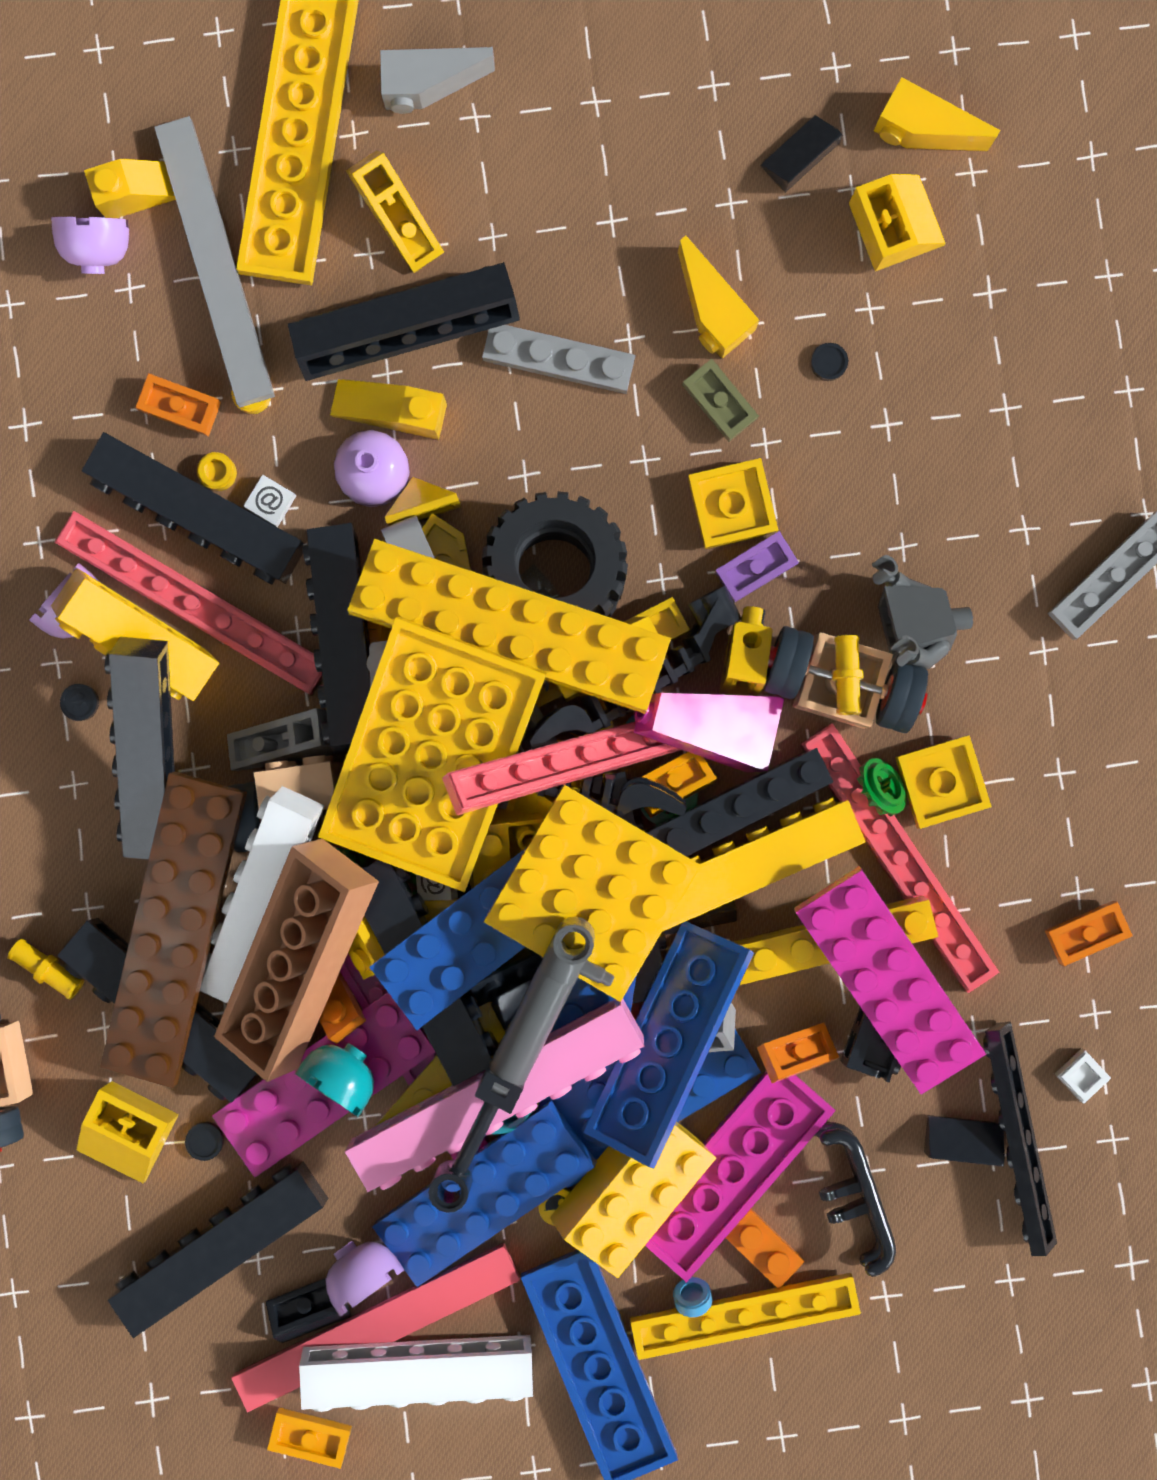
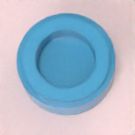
M691 1277L687 1283L681 1280L673 1290L675 1307L683 1316L699 1317L705 1314L712 1305L710 1287L703 1279Z

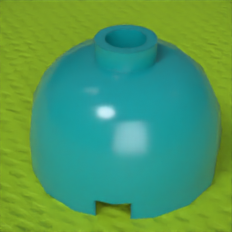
M350 1043L344 1049L333 1044L320 1046L303 1060L294 1073L356 1117L360 1116L373 1093V1074L368 1066L363 1063L367 1055Z

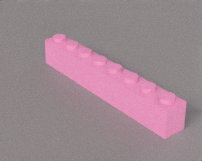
M614 999L550 1033L524 1084V1089L512 1113L509 1114L498 1109L485 1136L497 1131L503 1126L502 1121L515 1114L517 1118L528 1115L537 1108L538 1105L536 1103L549 1096L552 1100L562 1097L572 1089L571 1085L583 1078L586 1082L596 1079L606 1071L605 1067L617 1060L620 1063H625L639 1055L641 1052L640 1048L644 1047V1035L624 999L621 1002ZM485 1070L455 1086L452 1085L351 1139L345 1153L367 1192L379 1186L381 1190H385L400 1181L403 1173L411 1169L419 1172L434 1163L437 1155L445 1151L453 1154L461 1149L484 1103L483 1100L475 1097V1093Z

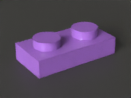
M780 531L716 569L715 574L722 585L727 586L735 603L793 568L799 562Z

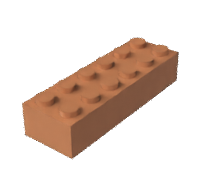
M323 838L291 847L214 1035L218 1041L266 1082L298 1069L379 883L377 879Z

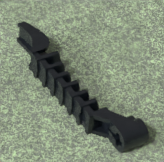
M726 585L687 604L695 619V623L688 636L682 640L686 649L679 645L667 652L673 667H671L668 659L665 657L653 694L661 693V688L678 682V677L695 671V666L710 661L709 652L716 633L742 620ZM583 694L579 698L585 710L574 705L552 710L527 733L521 745L526 752L530 749H537L561 732H569L579 736L594 733L596 730L610 726V722L614 719L627 715L629 708L603 700L607 708L604 711L598 698Z
M604 772L600 794L592 792L595 775L581 779L579 788L571 786L572 782L565 784L610 812L622 817L630 811L641 807L659 808L684 816L686 811L685 799L668 787L644 777H635L626 781L621 788L618 800L612 798L616 773ZM563 785L536 792V795L557 797Z

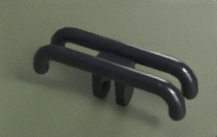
M836 1122L825 1123L816 1133V1136L823 1145L841 1144L844 1146L854 1177L821 1189L819 1191L821 1200L832 1201L856 1193L861 1195V1198L827 1213L828 1221L831 1224H838L867 1214L876 1242L870 1251L860 1256V1264L865 1267V1272L868 1276H879L893 1264L896 1256V1245L861 1143L848 1127Z

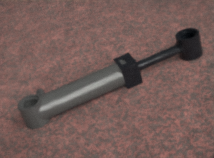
M568 917L558 925L492 1060H490L478 1084L475 1097L483 1100L484 1103L456 1159L445 1161L435 1170L428 1193L432 1205L439 1211L446 1213L456 1212L467 1202L473 1181L469 1167L498 1109L509 1114L512 1113L524 1089V1084L579 975L606 986H611L614 980L613 974L587 960L593 951L595 935L591 924L584 918ZM569 932H577L584 937L585 944L577 949L569 948L564 943L563 937ZM446 1180L454 1181L459 1185L460 1190L456 1192L447 1191L441 1183Z

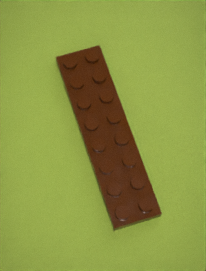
M177 772L169 773L102 1056L101 1068L170 1088L178 1084L247 791Z

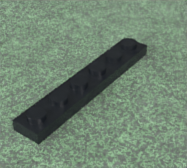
M1011 1021L999 1022L985 1031L983 1047L986 1056L991 1059L993 1069L991 1074L992 1090L999 1097L1001 1107L999 1111V1124L1002 1131L1006 1132L1009 1145L1006 1157L1009 1167L1014 1169L1016 1179L1014 1196L1017 1205L1022 1208L1024 1217L1022 1223L1023 1238L1026 1243H1029L1031 1256H1047L1057 1244L1012 1024Z

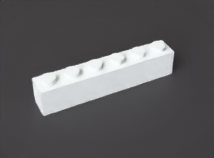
M283 786L272 797L266 796L257 813V817L262 819L259 829L255 828L252 831L245 846V850L250 851L247 861L243 860L240 863L233 878V881L238 883L236 891L228 895L222 908V913L226 914L224 923L218 924L213 934L211 944L215 945L213 953L208 955L200 988L201 992L228 1003L292 846L312 840L325 805Z
M530 1335L303 1347L299 1365L301 1410L312 1409L317 1412H324L340 1407L362 1410L376 1405H390L399 1408L412 1403L442 1405L448 1401L480 1403L486 1399L504 1398L508 1401H518L524 1397H533Z

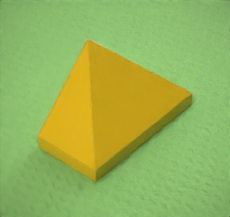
M412 477L386 514L385 519L388 526L414 515L420 521L429 518L432 513L439 515L460 508L461 504L456 493Z

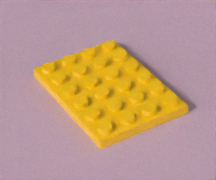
M397 616L389 634L318 838H323L326 841L465 892L498 804L456 815L442 778L449 772L517 754L547 672Z

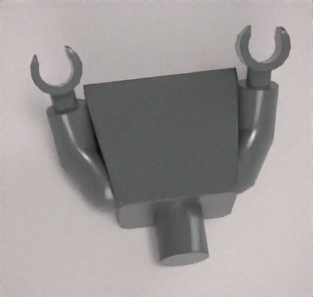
M884 555L872 563V566L878 569V572L873 574V581L878 585L883 583L886 585L878 603V610L889 653L893 654L892 665L897 661L899 666H904L908 663L913 666L930 669L949 653L956 639L957 630L972 628V611L970 607L951 609L947 592L944 589L932 588L908 578L898 571L897 563L892 557Z

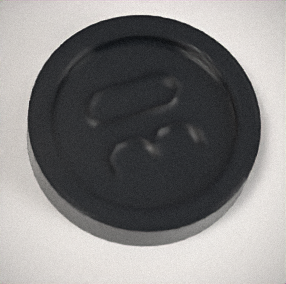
M824 343L816 348L811 357L812 371L818 378L824 381H834L845 373L849 362L848 355L840 345Z
M73 684L63 691L60 697V707L64 715L69 719L85 721L92 718L97 712L99 698L96 691L90 686Z
M200 1122L194 1125L188 1131L185 1139L188 1153L200 1161L213 1159L221 1152L224 1145V1135L221 1129L211 1122Z

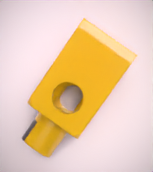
M746 606L743 608L741 622H735L728 639L719 694L758 696L766 683L773 633L772 628L763 626L766 612L764 609Z

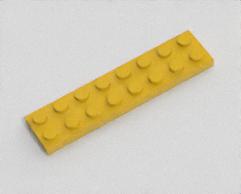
M280 0L236 268L240 275L310 286L313 284L359 0Z
M377 539L373 541L348 607L350 615L391 629L395 618L399 616L547 672L544 679L546 681L644 714L647 712L671 641L670 637Z

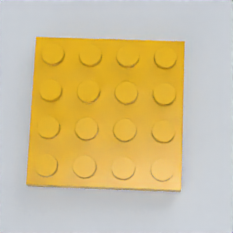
M564 784L485 917L484 923L543 957L558 925L568 917L584 918L591 924L595 935L593 951L587 960L613 974L614 980L611 986H606L582 975H579L578 978L621 1002L701 865ZM569 932L563 937L564 943L569 948L577 949L585 944L584 937L577 932Z

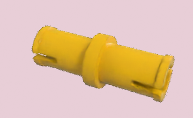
M841 635L834 638L836 670L832 672V680L836 681V714L858 715L862 713L860 709V680H863L864 676L863 670L859 669L860 638L856 635Z
M24 939L18 940L8 953L7 958L33 974V979L39 984L45 982L63 994L68 1000L74 998L84 984L83 979L74 977L63 966L58 964V958L53 955L46 956L28 944Z

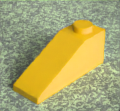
M903 77L898 82L874 129L876 133L880 134L882 140L894 146L901 145L904 148L967 151H988L1001 131Z
M376 150L346 170L363 200L413 273L444 253L384 152Z
M685 235L680 240L678 254L697 329L701 334L699 340L707 351L711 354L716 352L723 359L756 330L759 319Z
M338 379L330 416L439 440L447 403L444 394L404 385Z

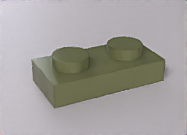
M710 359L682 383L685 390L728 442L749 427L759 417L713 359Z

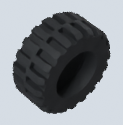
M558 491L557 498H547L546 492L536 493L535 501L530 503L524 497L514 503V511L510 512L505 509L498 516L497 527L491 526L486 536L487 545L483 547V575L532 591L520 578L519 561L521 556L527 549L539 542L546 540L565 541L576 546L585 554L590 563V575L586 585L576 593L553 599L607 617L612 616L623 593L628 564L626 563L627 549L625 542L620 541L621 531L615 522L610 524L607 522L608 513L600 506L592 510L589 508V499L579 496L577 501L569 500V492Z

